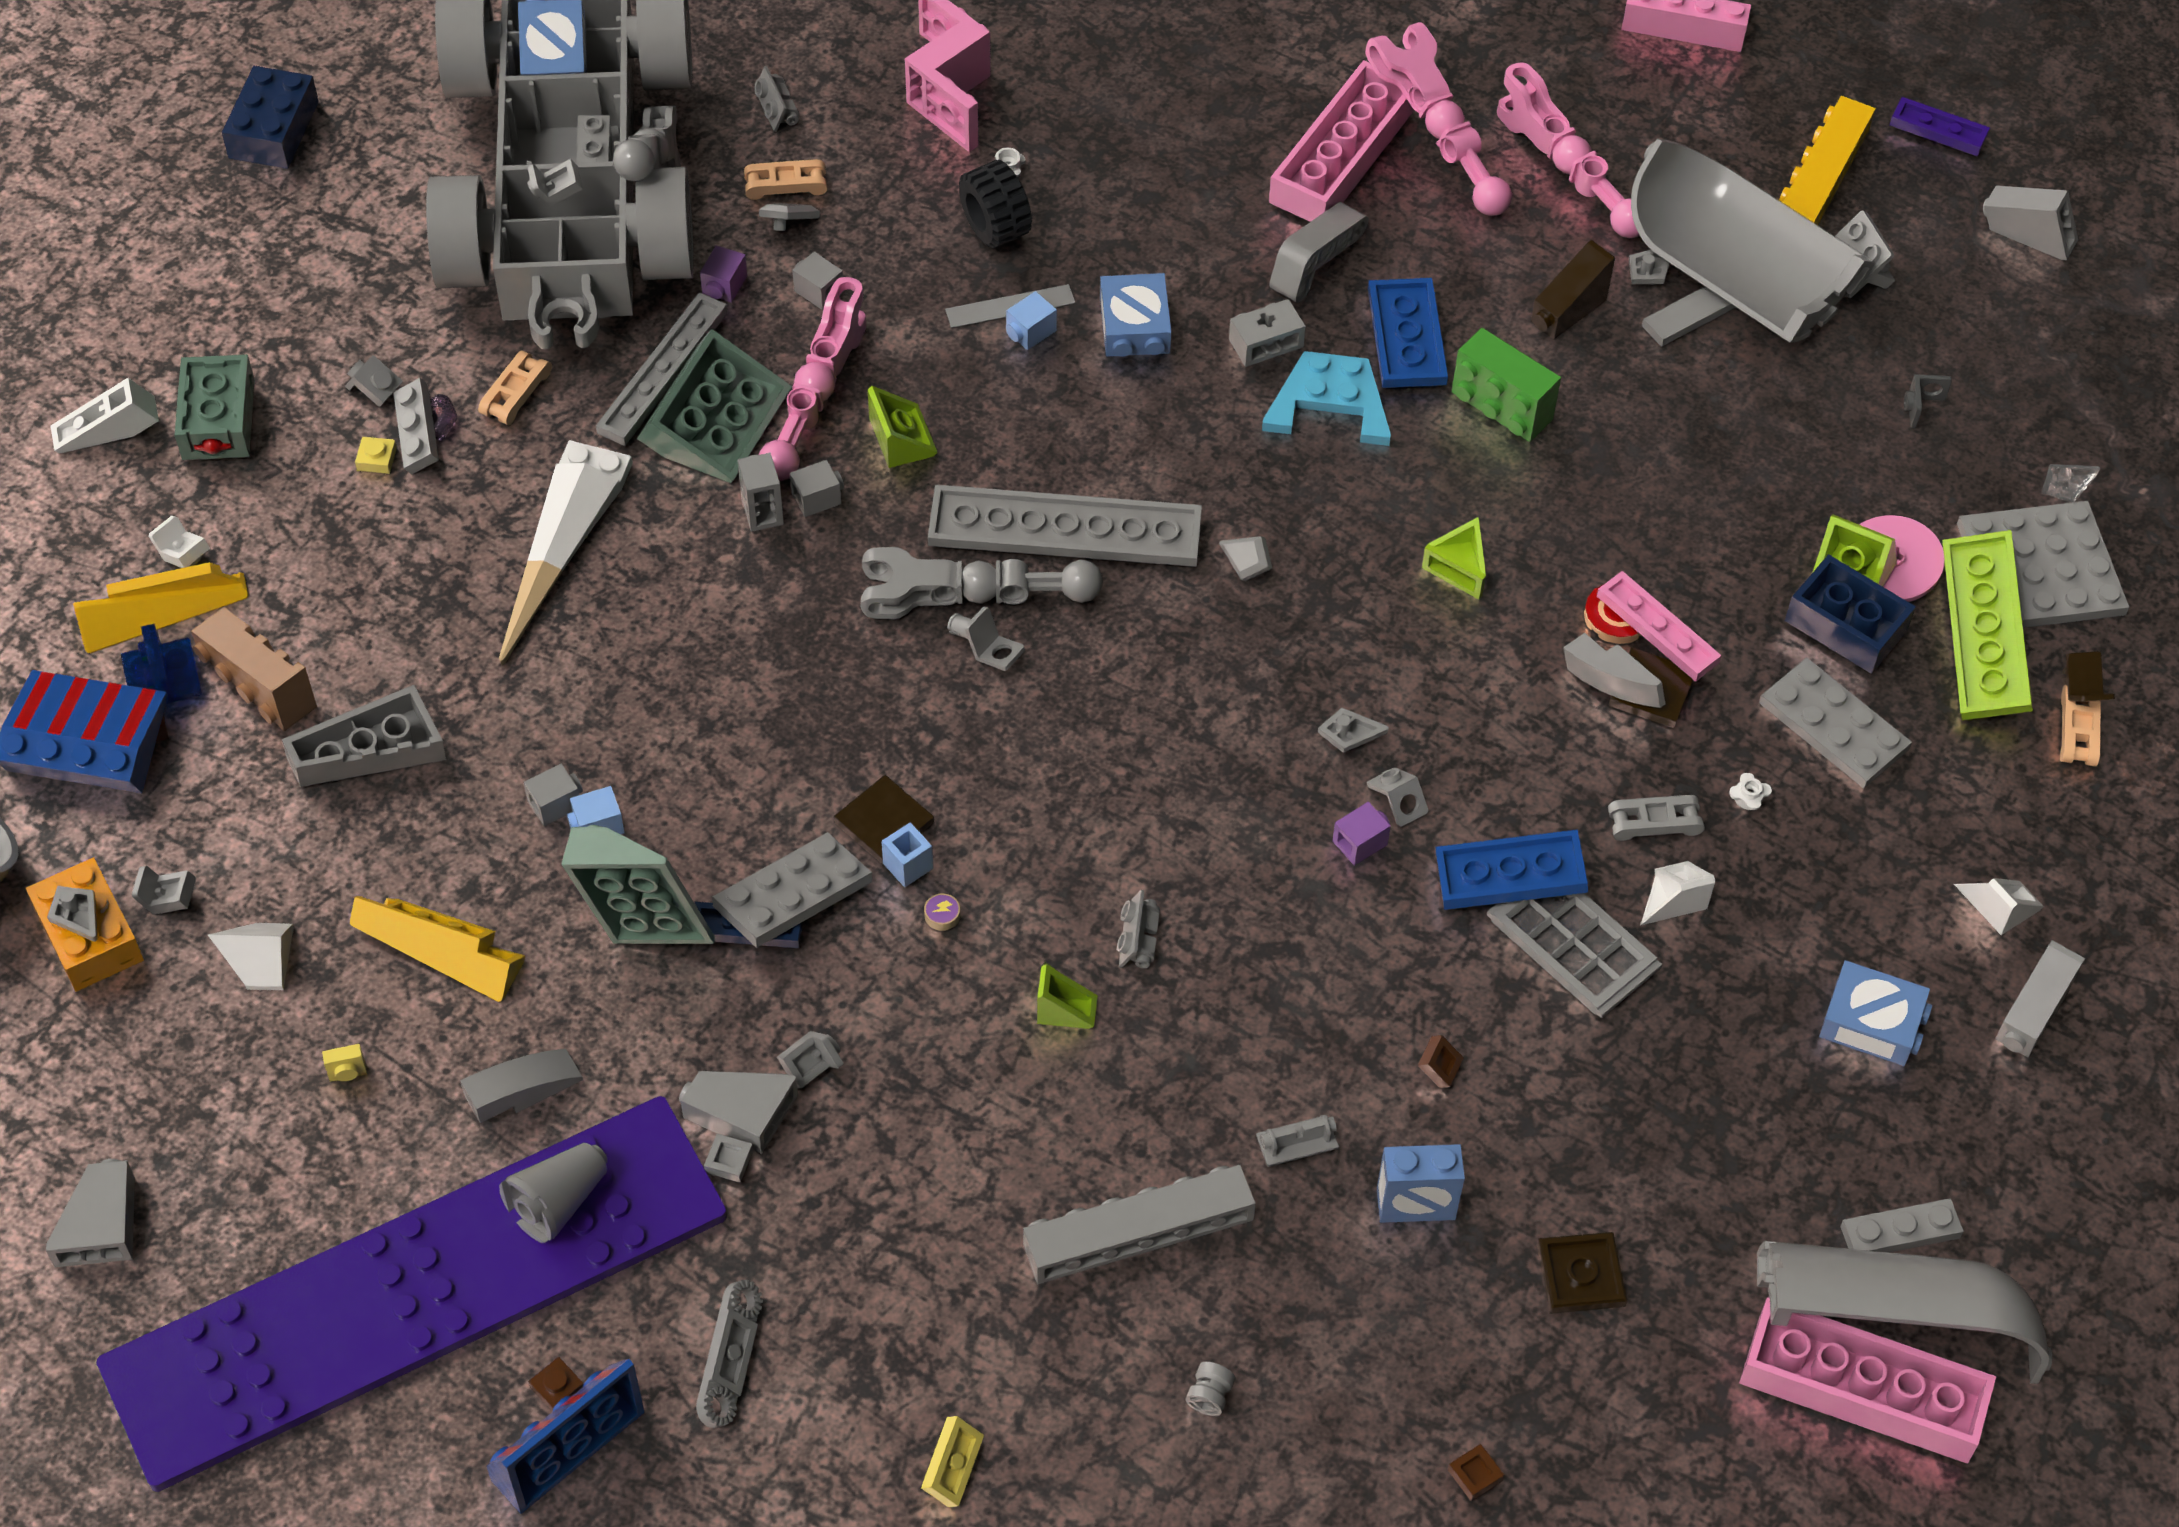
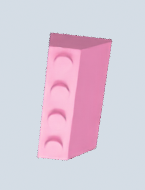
M1627 0L1621 30L1741 52L1751 5L1729 0Z

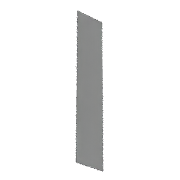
M1069 284L1036 291L1053 307L1075 303ZM1035 291L946 308L945 311L951 328L1006 317V310Z

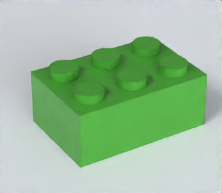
M1481 327L1458 350L1452 393L1460 400L1482 411L1488 418L1494 419L1507 427L1513 434L1531 442L1554 418L1561 377Z

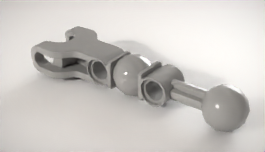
M655 106L644 109L642 128L633 136L628 137V140L619 144L614 151V168L621 177L628 181L636 182L644 180L649 176L653 168L681 167L680 152H678L676 142V106Z
M899 547L871 548L864 553L862 568L869 579L886 583L867 587L861 596L860 607L862 612L870 618L898 619L908 614L917 606L951 605L956 602L962 604L963 597L970 602L978 604L988 602L995 596L996 603L1020 604L1028 599L1029 591H1063L1064 595L1072 601L1083 603L1091 601L1099 595L1103 579L1099 568L1092 562L1085 560L1071 562L1063 569V572H1029L1028 565L1018 559H1009L1003 562L996 560V568L990 563L980 560L971 562L962 568V561L916 559Z

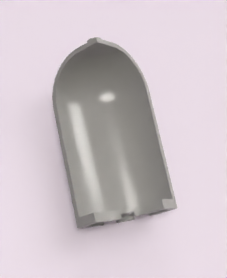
M1657 138L1645 151V160L1636 175L1631 194L1633 221L1645 244L1657 255L1790 343L1809 337L1812 332L1810 328L1814 325L1824 326L1837 313L1838 309L1834 306L1845 294L1850 297L1854 294L1876 263L1746 178L1694 149L1674 141Z
M1772 1241L1762 1242L1757 1251V1287L1768 1288L1771 1325L1787 1326L1792 1313L1994 1332L2012 1336L2028 1343L2031 1384H2038L2045 1371L2051 1369L2052 1350L2048 1347L2045 1328L2033 1300L2017 1281L1991 1265L1963 1259Z

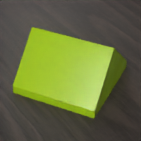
M871 386L868 389L869 420L888 468L934 457L938 453L917 403L875 386Z
M1831 515L1813 572L1829 554L1883 587L1897 564L1895 539L1836 515Z

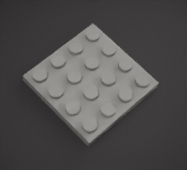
M2088 501L1959 516L1957 526L1961 537L2007 530L2012 531L2023 628L2124 616L2129 610L2128 602Z

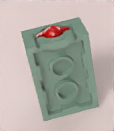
M248 354L181 357L174 435L182 460L250 457L255 378Z

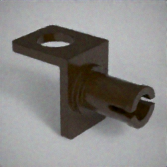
M2078 652L2066 655V667L2062 670L2061 674L2067 675V678H2062V681L2068 688V700L2096 701L2115 699V694L2103 692L2101 652Z

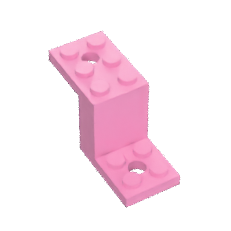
M918 0L919 34L926 38L929 43L905 58L906 103L965 150L971 152L978 147V102L972 95L966 94V92L990 77V32L983 24H979L967 15L964 9L958 8L949 0Z

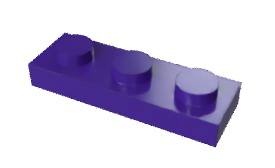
M1902 97L1890 121V126L1975 156L1979 155L1990 130V127L1905 97Z

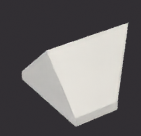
M1689 861L1654 869L1655 879L1641 925L1706 910L1715 885L1714 875Z
M1993 878L1989 883L1954 884L2000 935L2033 916L2044 907L2020 881Z
M254 923L208 934L209 938L244 983L247 990H284L294 928L293 924Z

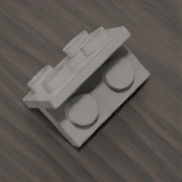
M1862 210L1835 235V237L1876 262L1851 297L1847 294L1844 295L1848 298H1852L1868 282L1887 289L1895 281L1889 271L1891 268L1889 262L1894 258V253L1869 214Z

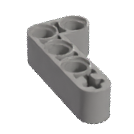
M1339 202L1289 236L1283 242L1277 254L1270 279V288L1296 303L1301 302L1310 290L1315 270L1360 239L1368 225V217Z

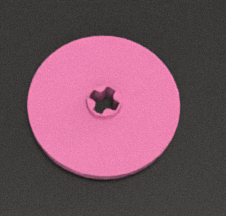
M1895 515L1879 516L1859 524L1895 539L1896 557H1898L1897 564L1884 584V588L1910 602L1923 597L1937 585L1943 573L1944 551L1939 539L1928 527L1911 518Z

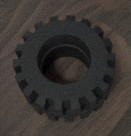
M999 159L961 175L959 194L965 216L975 234L986 246L996 248L1029 233L1032 227V216L1026 192L1016 174L1005 162Z

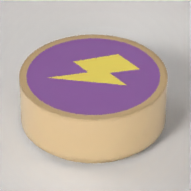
M944 893L930 897L924 906L926 923L931 928L939 931H946L955 927L960 920V904L957 899Z

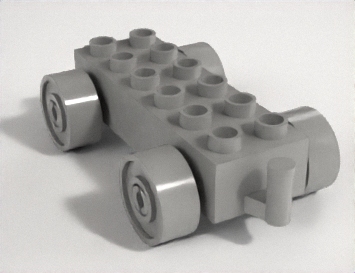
M436 0L435 30L437 58L445 98L495 96L497 63H500L495 208L488 209L485 187L481 175L433 176L428 179L426 196L427 237L435 286L437 289L487 287L490 279V252H493V272L502 320H529L533 341L541 349H549L553 346L554 342L553 330L549 324L550 319L579 318L578 323L574 326L576 344L581 348L588 347L597 337L600 327L598 318L633 315V247H638L643 280L693 278V224L687 167L653 168L650 175L644 180L636 181V203H633V181H628L616 172L613 164V154L617 146L623 141L628 140V137L634 135V58H639L644 91L692 89V47L688 0H636V16L631 14L630 0H582L585 10L587 73L520 75L518 2H525L526 0H502L501 21H494L491 0ZM578 115H610L612 161L597 162V158H592V162L576 163ZM571 158L578 165L583 189L550 207L541 198H536L530 191L528 181L530 180L528 167L534 164L542 173H545Z

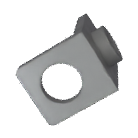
M1392 768L1367 781L1368 788L1387 796L1397 825L1402 827L1428 813V807L1417 776L1398 768ZM1413 794L1416 798V806L1412 812L1404 814L1400 809V802L1404 796Z

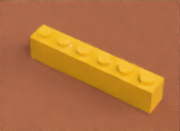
M1840 96L1835 107L1830 105L1823 120V123H1825L1824 127L1820 125L1817 127L1812 140L1813 147H1806L1801 159L1802 167H1795L1789 183L1792 185L1790 188L1784 187L1779 200L1819 225L1870 130L1876 108L1844 96Z

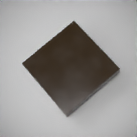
M1631 647L1629 654L1662 682L1665 705L1658 708L1636 704L1611 696L1608 706L1675 728L1693 679L1671 660Z
M886 775L882 776L834 815V823L882 865H884L882 840L910 822L921 834L934 824V816Z
M1613 1232L1538 1238L1537 1249L1550 1314L1626 1307L1627 1297Z

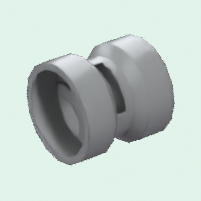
M1201 1362L1195 1374L1197 1382L1190 1387L1185 1400L1190 1407L1202 1414L1219 1416L1226 1404L1224 1396L1227 1392L1231 1391L1236 1378L1229 1369L1220 1364Z

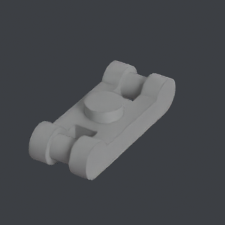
M1695 795L1624 799L1613 801L1608 805L1609 816L1615 823L1612 826L1614 839L1618 841H1626L1634 836L1675 833L1695 836L1705 830L1703 818L1698 816L1700 805L1698 797ZM1676 812H1680L1684 816L1676 817ZM1637 815L1638 820H1628V816Z

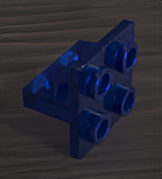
M155 623L142 626L141 630L144 641L138 642L139 649L121 654L126 684L128 686L165 691L168 693L166 704L201 696L202 690L190 639L183 638L161 643Z

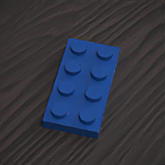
M1433 279L1369 280L1368 295L1382 388L1447 385L1448 373Z
M1578 829L1435 847L1444 910L1588 893V881Z

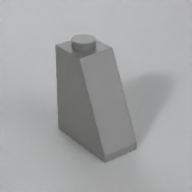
M1996 185L1989 198H1986L1984 202L1983 214L1987 217L1991 231L2055 258L2067 260L2078 241L2067 190Z
M2051 940L2004 1019L1995 1039L2003 1043L2009 1050L2029 1057L2068 995L2085 958Z
M699 1071L692 1082L688 1081L684 1085L680 1093L679 1101L681 1102L683 1118L717 1134L752 1143L753 1150L762 1154L798 1096L797 1080L795 1076L790 1074Z
M106 1159L101 1163L88 1164L46 1243V1252L54 1267L133 1260L135 1177L127 1160Z

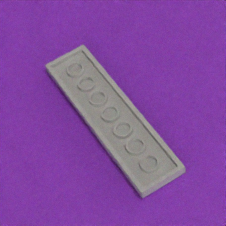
M935 484L928 531V546L1197 567L1202 505Z

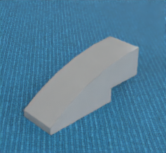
M1583 633L1563 647L1567 670L1583 682L1611 696L1636 704L1658 708L1665 705L1662 682L1618 644L1606 651L1586 633Z
M565 1048L509 1060L460 1080L464 1096L477 1119L482 1123L512 1107L515 1113H518L582 1081L583 1077Z

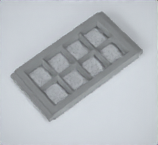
M1585 893L1498 903L1487 911V916L1493 924L1593 1014L1598 1015L1600 1018H1603L1662 968V964L1651 951Z

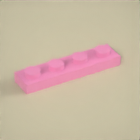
M1621 571L1598 589L1597 597L1695 682L1720 663L1721 654L1625 572Z

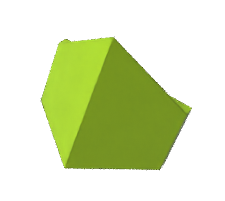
M1479 517L1428 543L1424 549L1422 569L1477 599H1480L1483 595L1486 579Z
M1045 961L1041 966L1037 997V1024L1083 1029L1093 1028L1098 995L1060 973Z

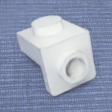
M170 516L149 533V538L162 559L181 568L195 565L200 561L201 556L210 549L203 537L187 532L178 517Z

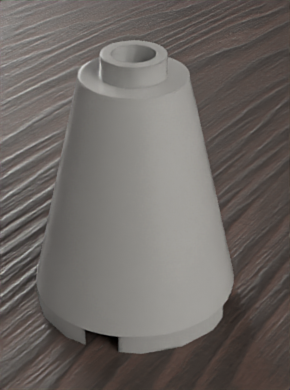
M579 1144L508 1176L499 1185L503 1203L508 1212L515 1208L521 1216V1219L516 1223L531 1238L540 1243L550 1241L558 1235L607 1173V1157L597 1145Z

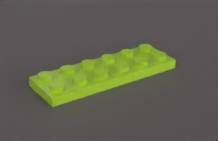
M2007 530L1942 540L1962 720L2033 711L2012 531Z

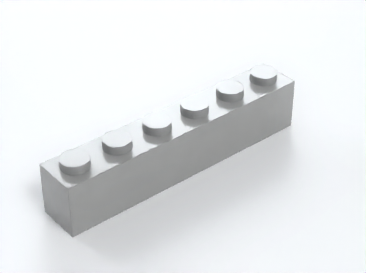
M1241 1165L1230 1168L1228 1166H1220L1210 1171L1209 1174L1196 1178L1186 1176L1176 1180L1172 1185L1161 1188L1148 1187L1131 1197L1124 1199L1115 1197L1106 1200L1097 1207L1073 1209L1065 1216L1056 1219L1036 1220L1028 1227L1023 1228V1246L1038 1285L1254 1221L1256 1203Z

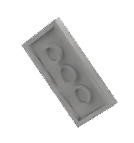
M1807 657L1765 691L1759 700V704L1863 789L1909 751L1912 744L1907 737Z
M827 832L712 896L713 907L758 948L872 883V872Z

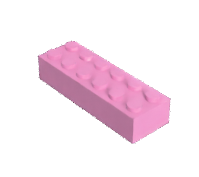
M1363 60L1271 176L1269 203L1309 222L1335 204L1343 203L1414 112L1401 89L1397 85L1379 78L1371 64Z
M1767 1297L1755 1329L1739 1384L1968 1464L1979 1444L1996 1376L1820 1315L1792 1313L1787 1326L1771 1325L1770 1298Z

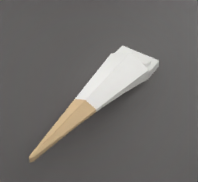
M571 440L568 441L559 464H556L499 656L501 665L505 664L532 618L573 555L622 490L633 464L630 455Z

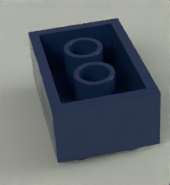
M253 65L222 130L228 158L288 169L319 103L313 76Z
M1828 554L1792 596L1785 621L1872 674L1908 631L1916 606Z

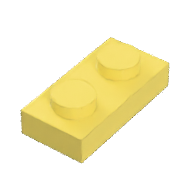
M958 1416L947 1417L921 1489L947 1507L959 1506L984 1435Z

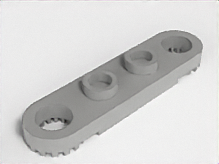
M741 1280L731 1283L726 1287L723 1294L696 1404L700 1420L710 1428L725 1426L732 1422V1418L736 1416V1413H734L737 1410L736 1403L738 1396H741L758 1327L756 1321L759 1310L762 1309L760 1304L763 1303V1299H760L762 1294L761 1292L758 1293L759 1288L754 1286L755 1283L753 1281ZM740 1291L747 1299L746 1309L742 1308V1305H738L740 1301H737L739 1298L737 1294H740ZM713 1397L720 1403V1416H715L716 1413H712L714 1409L710 1408V1406H713V1403H710L714 1400Z

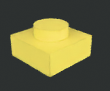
M362 436L355 460L357 471L390 474L397 449L395 440Z
M360 1044L322 1051L324 1066L330 1082L337 1080L350 1081L357 1076L367 1074Z

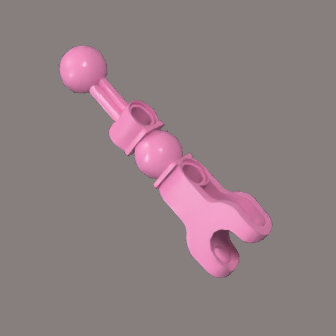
M1421 22L1409 25L1402 40L1405 49L1396 47L1384 35L1369 39L1366 46V56L1376 75L1386 82L1397 85L1412 108L1419 113L1420 119L1425 118L1428 132L1439 139L1436 144L1440 147L1443 158L1448 163L1461 162L1475 185L1472 200L1476 209L1487 216H1498L1506 211L1512 199L1510 186L1503 179L1490 176L1477 154L1480 153L1482 147L1481 138L1478 132L1471 127L1469 121L1464 122L1465 117L1461 107L1451 101L1453 94L1450 93L1447 82L1434 62V57L1437 53V42L1428 28Z
M1524 62L1510 65L1506 69L1504 85L1510 95L1503 97L1498 102L1497 115L1511 132L1524 133L1540 151L1547 154L1549 159H1553L1558 170L1570 175L1569 181L1575 183L1577 192L1586 197L1598 196L1610 209L1611 226L1618 235L1625 238L1640 236L1632 217L1631 198L1625 199L1606 179L1608 171L1606 160L1597 156V152L1591 150L1589 143L1585 139L1575 135L1576 130L1574 127H1570L1568 119L1551 101L1543 78L1530 65ZM1519 75L1524 77L1527 81V84L1524 86L1514 76Z
M841 277L834 282L825 301L821 323L811 343V354L806 356V365L801 366L796 372L792 386L793 390L787 395L789 416L778 439L766 443L759 452V455L771 452L779 481L789 479L790 473L798 470L800 457L795 449L804 430L811 429L817 424L819 419L818 411L821 412L823 410V401L828 400L834 392L836 376L841 372L851 350L859 346L866 330V316L860 310L863 301V287L857 279ZM851 289L854 291L849 302H844L839 297L845 290Z

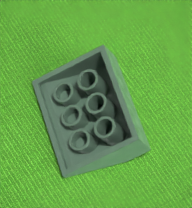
M711 329L697 345L637 439L666 459L731 483L739 472L737 459L747 458L792 386Z
M598 825L571 827L561 865L613 944H714V934L666 857L607 827Z

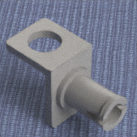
M985 606L972 619L955 613L948 621L947 628L950 630L949 633L968 639L975 659L979 662L1006 671L1025 651L1023 644L999 636L990 609ZM1009 648L1012 650L1006 658L996 659L993 657L999 649Z

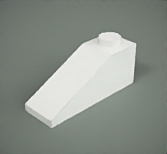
M125 379L51 425L54 451L60 454L134 437L159 421L154 395L131 379Z

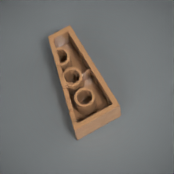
M225 607L191 630L195 642L193 650L198 658L204 663L209 661L214 666L218 676L225 683L231 681L236 686V690L241 698L248 704L253 702L258 707L261 716L269 724L275 722L283 731H286L317 708L306 667L299 662L292 665L289 662L290 657L282 649L275 652L267 638L261 634L255 637L251 627Z

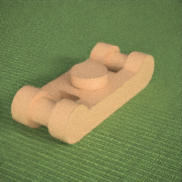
M813 159L749 164L744 168V178L747 181L745 185L746 197L751 200H758L764 195L810 192L818 196L823 195L827 191V181L824 178L826 174L825 163L821 160Z
M523 350L519 351L480 401L479 413L487 417L496 416L499 422L511 425L516 418L517 411L541 380H546L550 375L552 369L551 362L544 359H533L532 354ZM501 399L506 400L504 405L498 404Z
M2064 685L2061 694L2062 746L2060 761L2072 763L2073 760L2084 761L2085 765L2097 767L2100 758L2101 700H2068L2067 685ZM2076 741L2086 742V748L2076 747Z

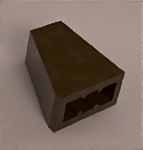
M1590 240L1534 300L1531 322L1540 331L1555 339L1604 303L1609 292L1615 257L1596 242Z

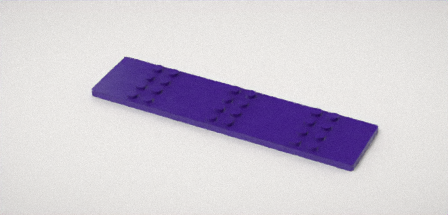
M658 1096L104 1353L97 1358L96 1363L146 1480L153 1491L159 1492L724 1222L727 1218L726 1208L666 1098ZM588 1143L591 1146H599L608 1160L606 1163L607 1173L554 1239L540 1243L531 1238L516 1223L521 1219V1216L515 1208L508 1212L500 1195L499 1185L512 1174L579 1144Z

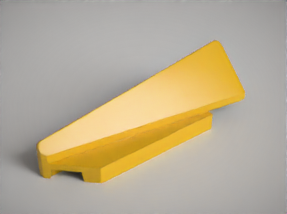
M208 562L106 584L109 598L80 601L73 604L85 651L92 653L247 599L248 591L244 573L239 572L238 574L228 575L222 573L219 565Z
M362 896L354 898L350 917L351 926L497 1002L505 998L524 963L525 955L492 946L496 931L400 899L386 898L385 903L382 904Z

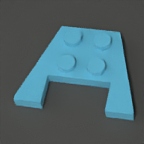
M1304 351L1263 418L1262 431L1291 434L1295 408L1363 416L1360 443L1385 446L1390 444V429L1368 358Z

